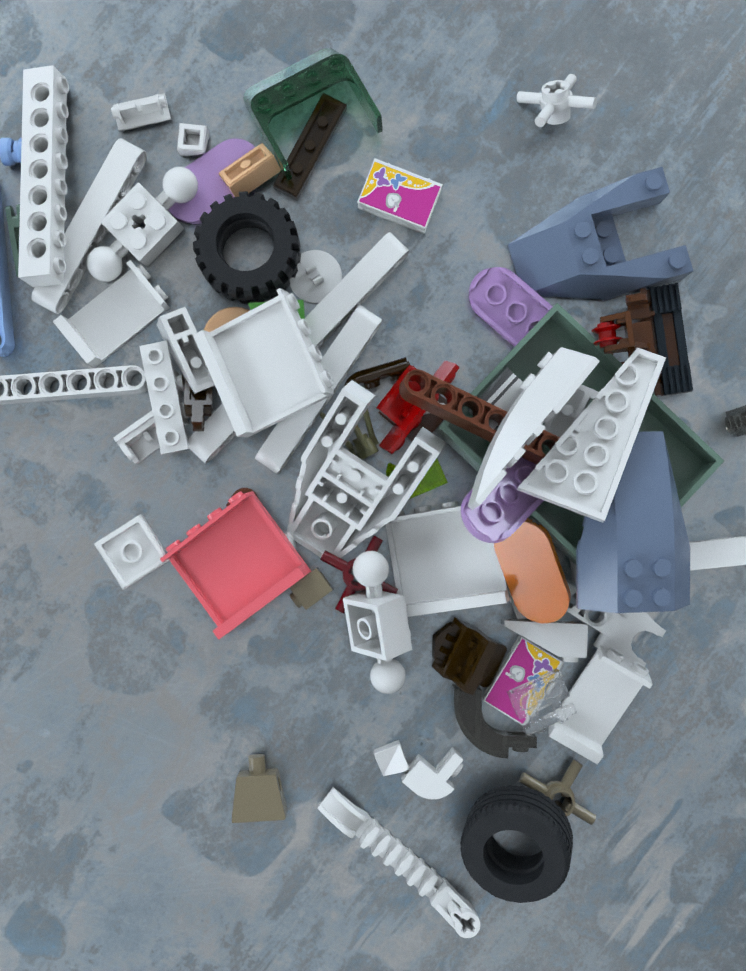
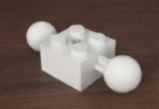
M174 167L167 171L163 178V191L156 198L138 182L100 221L116 240L110 247L99 246L89 253L87 268L94 278L104 282L116 279L123 268L122 258L128 252L138 261L149 266L185 229L168 210L175 203L191 201L197 194L198 181L192 171L185 167ZM144 221L146 226L142 229L140 225Z
M366 551L361 553L353 563L354 577L361 585L366 587V590L343 598L351 651L377 658V662L373 665L370 672L371 683L377 691L384 694H392L402 688L406 679L403 665L393 658L412 650L411 632L406 612L407 606L404 595L382 591L381 584L386 580L389 573V565L386 558L379 552Z

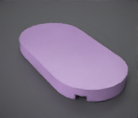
M228 139L186 166L185 168L192 171L197 178L198 191L191 201L175 203L169 209L172 216L183 223L201 224L199 218L203 212L209 214L212 211L210 205L213 202L217 201L219 204L224 202L223 196L228 194L235 198L218 173L254 149L255 146L243 139Z
M493 267L484 269L475 276L470 285L469 301L473 311L514 347L553 307L507 268Z
M520 457L511 468L507 467L505 470L507 474L482 504L473 510L468 507L472 490L465 496L461 505V517L465 527L474 537L487 543L504 541L544 501L517 490L518 486L529 476L537 464Z

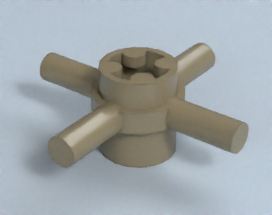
M573 759L561 781H551L546 785L525 772L521 774L519 782L528 788L545 794L551 800H553L557 793L565 797L562 803L559 800L554 801L564 811L565 816H569L572 813L590 825L595 822L596 815L575 803L574 793L570 788L583 767L580 762Z

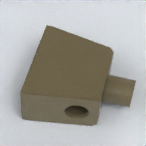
M264 754L248 756L249 770L239 771L236 778L232 823L285 820L288 810L279 770L277 768L266 769Z

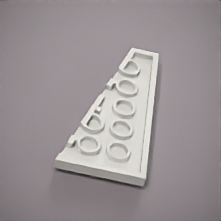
M637 348L606 386L595 396L588 407L584 409L559 438L547 455L536 465L529 476L518 486L517 490L603 523L666 357Z

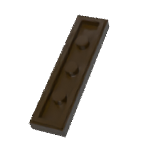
M323 92L273 184L275 190L298 201L347 110V104Z

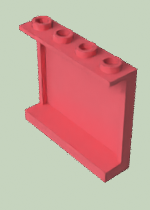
M242 491L236 493L228 500L229 506L224 510L219 507L207 516L209 521L203 526L197 524L186 532L188 537L184 541L176 540L165 549L168 553L160 558L162 562L170 560L218 626L213 630L218 640L311 572L305 561L253 491L244 494Z

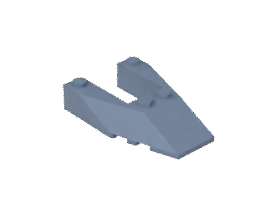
M663 167L634 174L580 196L509 243L507 247L515 274L542 298L566 297L580 300L586 298L601 299V301L640 292L641 288L650 289V287L661 286L686 278L693 272L686 245L626 261L613 216L660 204L668 196L670 190Z

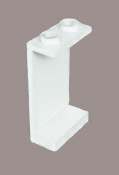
M129 260L126 264L131 269L69 319L60 315L53 321L84 361L93 368L100 365L170 308L165 302L168 296L159 285L153 287L149 283L148 279L151 278V275L142 264L136 267Z
M600 645L548 723L549 737L598 765L604 756L602 744L643 685L649 689L653 685L649 670L638 662L633 664L628 662L619 651L613 648L607 650Z

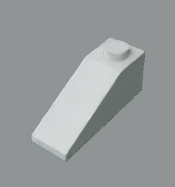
M186 307L160 316L156 325L163 340L168 341L170 354L194 394L215 386L193 336L197 331Z
M501 618L502 625L558 657H562L561 661L578 662V658H587L588 624L574 621L537 623L529 619L517 621V619Z

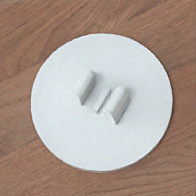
M310 250L301 254V261L297 264L298 272L295 278L291 277L289 281L292 291L299 299L308 303L318 304L342 280V272L339 263L332 255L321 250Z

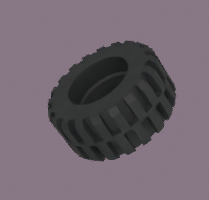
M244 191L239 192V197L235 198L231 194L223 196L224 202L220 204L217 201L213 202L210 205L212 211L209 214L203 212L199 218L202 225L196 226L194 235L197 240L193 242L196 263L207 282L210 283L217 293H222L226 299L231 301L238 299L242 304H248L249 300L264 302V298L267 296H271L273 299L278 296L277 289L283 288L286 290L290 285V278H295L298 272L297 264L301 261V246L295 223L291 220L290 214L285 208H280L278 202L273 198H269L268 201L265 200L264 194L255 192L254 197H249L248 192ZM252 227L264 230L271 236L274 247L273 252L267 262L259 268L240 271L231 268L224 260L223 249L225 243L236 231Z

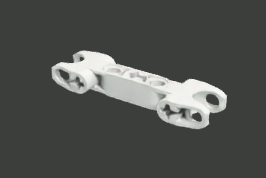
M568 583L571 596L576 599V587ZM569 603L567 609L568 613L600 631L593 644L595 647L599 648L601 645L607 650L613 648L619 651L628 662L632 664L638 662L644 667L646 663L632 651L631 643L633 637L642 631H648L660 637H663L666 632L646 612L610 613L600 611L599 618L591 621L588 617L590 610L577 609L576 605Z

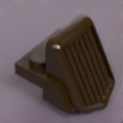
M456 617L434 633L432 637V657L434 660L432 667L443 678L452 680L463 692L474 695L478 686L489 687L507 652V647L501 642L488 637L477 627Z

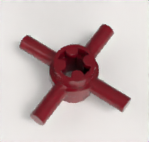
M373 536L366 551L378 552L383 540ZM325 550L320 560L343 572V580L347 586L335 609L345 614L343 598L355 594L356 591H364L366 587L355 581L354 576L351 574L356 558L347 562ZM386 582L381 584L382 591L396 594L398 591L396 587Z

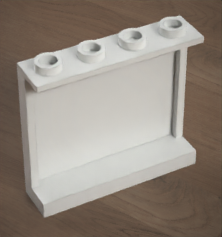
M281 288L277 289L278 296L221 327L211 332L201 330L193 335L237 437L248 438L334 395L331 387L334 385L333 379L320 363V360H322L321 352L315 344L312 345L308 336L311 334L309 325L305 319L300 318L297 311L300 308L299 303L293 293H288Z
M458 501L442 503V509L431 511V506L414 508L415 514L405 515L404 510H401L396 519L386 524L395 586L398 589L397 594L404 595L407 617L504 604L510 601L508 585L496 556L494 543L483 542L467 530L461 517V506H458Z

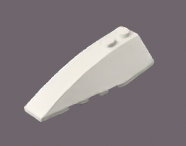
M561 347L553 355L548 352L537 364L541 368L535 376L530 373L519 386L523 389L522 393L517 397L503 418L486 451L469 500L468 507L473 510L482 504L507 474L505 471L507 467L511 468L526 452L524 446H528L546 428L543 423H547L555 414H558L600 362L596 357Z

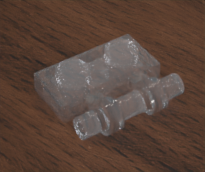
M557 668L507 691L517 717L520 720L527 716L530 718L531 722L522 726L526 736L534 733H543L546 731V727L557 722L561 724L568 721L569 716L577 713L573 703L565 706L561 704V700L569 697L570 694L562 674ZM551 705L553 712L540 717L538 711Z

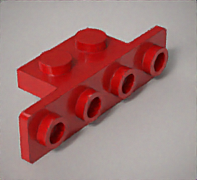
M444 361L433 376L450 384L455 379V373L458 371L459 366L456 363ZM412 365L407 367L376 407L377 410L395 424L379 444L380 448L390 454H393L403 446L406 436L421 423L422 416L426 412L405 401L399 393V386L408 372L416 369ZM408 382L410 389L416 392L421 391L420 385L417 382ZM439 393L435 394V399L437 401L439 399Z

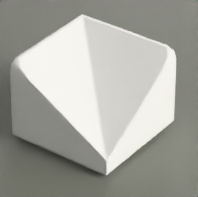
M180 123L177 151L180 156L205 154L209 139L207 126Z
M399 740L373 749L375 759L383 776L409 770V765Z

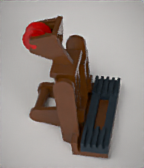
M678 282L650 287L648 290L641 288V293L626 295L625 301L628 311L600 317V323L591 331L597 333L599 338L593 345H600V348H604V354L613 355V353L628 352L629 358L637 348L666 357L654 388L655 396L661 397L693 391ZM625 330L626 338L616 336V331Z

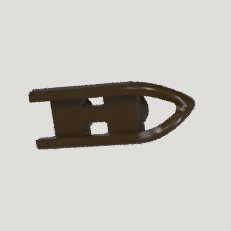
M404 357L355 372L346 380L344 386L353 380L357 384L363 382L365 389H372L378 387L380 379L390 377L391 381H397L410 363Z

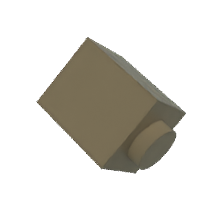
M317 567L290 587L292 593L289 596L298 608L303 606L307 610L333 591L334 588Z

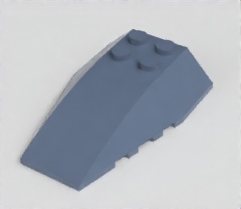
M663 431L638 432L605 521L602 523L584 516L582 524L584 529L576 549L577 609L610 613L676 611L690 605V544Z

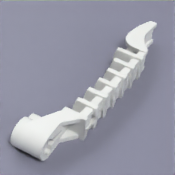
M333 787L322 802L318 804L317 809L350 838H354L356 835L359 838L360 847L365 849L369 846L374 857L378 855L382 857L383 864L386 866L391 865L397 876L402 874L410 887L412 885L416 886L420 896L426 895L429 897L431 906L443 916L459 936L472 938L477 935L481 924L474 906L461 896L445 877L442 878L438 875L436 870L425 864L421 857L418 858L412 849L405 847L399 838H395L387 828L384 829L378 824V820L372 819L369 813L354 805Z

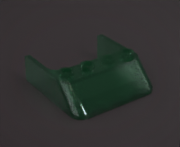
M332 48L321 49L250 86L244 93L245 106L270 151L276 158L287 181L292 179L290 168L269 130V123L276 115L340 82L347 81L376 132L380 133L383 131L381 113L350 60Z

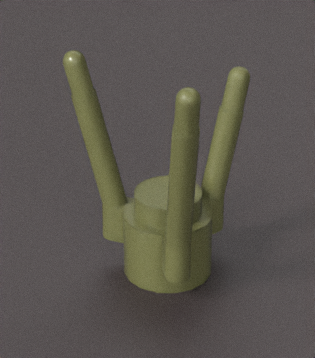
M368 408L363 415L368 435L367 433L362 435L357 425L354 429L357 438L352 440L354 446L349 440L345 444L351 453L357 455L362 460L379 451L376 446L379 442L374 434ZM321 412L320 417L324 420L326 414Z

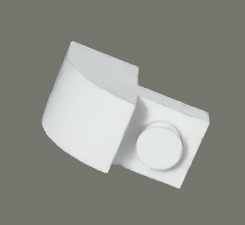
M452 747L435 768L418 754L410 763L409 770L401 774L402 782L420 797L426 799L443 798L454 790L453 783L449 780V777L454 778L458 775L463 767L462 762L464 759L461 753Z

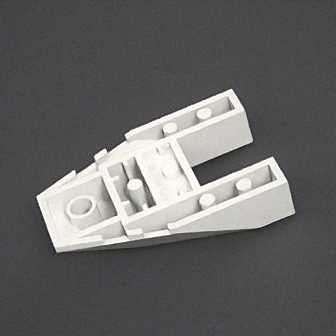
M353 380L342 388L301 457L302 464L296 482V494L287 527V532L291 533L296 542L320 558L325 550L342 558L357 547L359 543L371 537L390 521L392 522L396 519L446 444L445 441L422 427L389 477L345 449L344 445L375 397L374 394Z

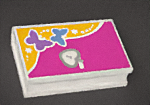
M374 159L357 201V208L425 234L443 184L401 169L390 163Z
M518 635L498 668L491 685L486 688L481 698L490 706L526 727L531 717L535 715L534 712L555 677H558L557 674L564 662Z

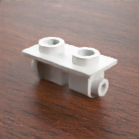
M165 93L128 102L115 103L111 107L113 118L117 122L118 131L171 120Z

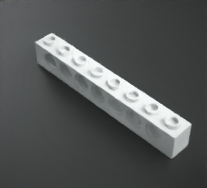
M54 65L23 70L18 278L32 287L63 284L64 273L66 272L64 247L67 241L64 233V223L67 219L65 208V195L67 194L65 169L68 167L66 157V144L68 143L66 118L69 116L67 107L69 84L66 77Z

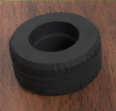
M516 785L501 786L500 788L490 790L479 797L474 803L463 829L460 846L465 868L481 888L505 901L527 903L547 898L562 886L570 869L573 848V832L570 822H568L569 820L565 816L564 811L551 798L537 790ZM505 830L519 831L535 840L542 851L531 856H517L502 849L495 841L493 835Z

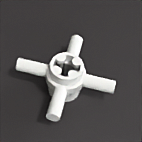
M569 74L564 81L555 80L542 86V93L519 91L517 94L518 103L540 104L542 111L535 119V124L538 127H543L545 123L558 125L567 122L571 117V107L595 109L597 98L573 96L570 90L577 81V77L574 74Z

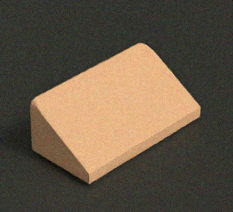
M261 143L218 174L234 197H239V192L247 191L249 194L279 173L281 168L274 155Z

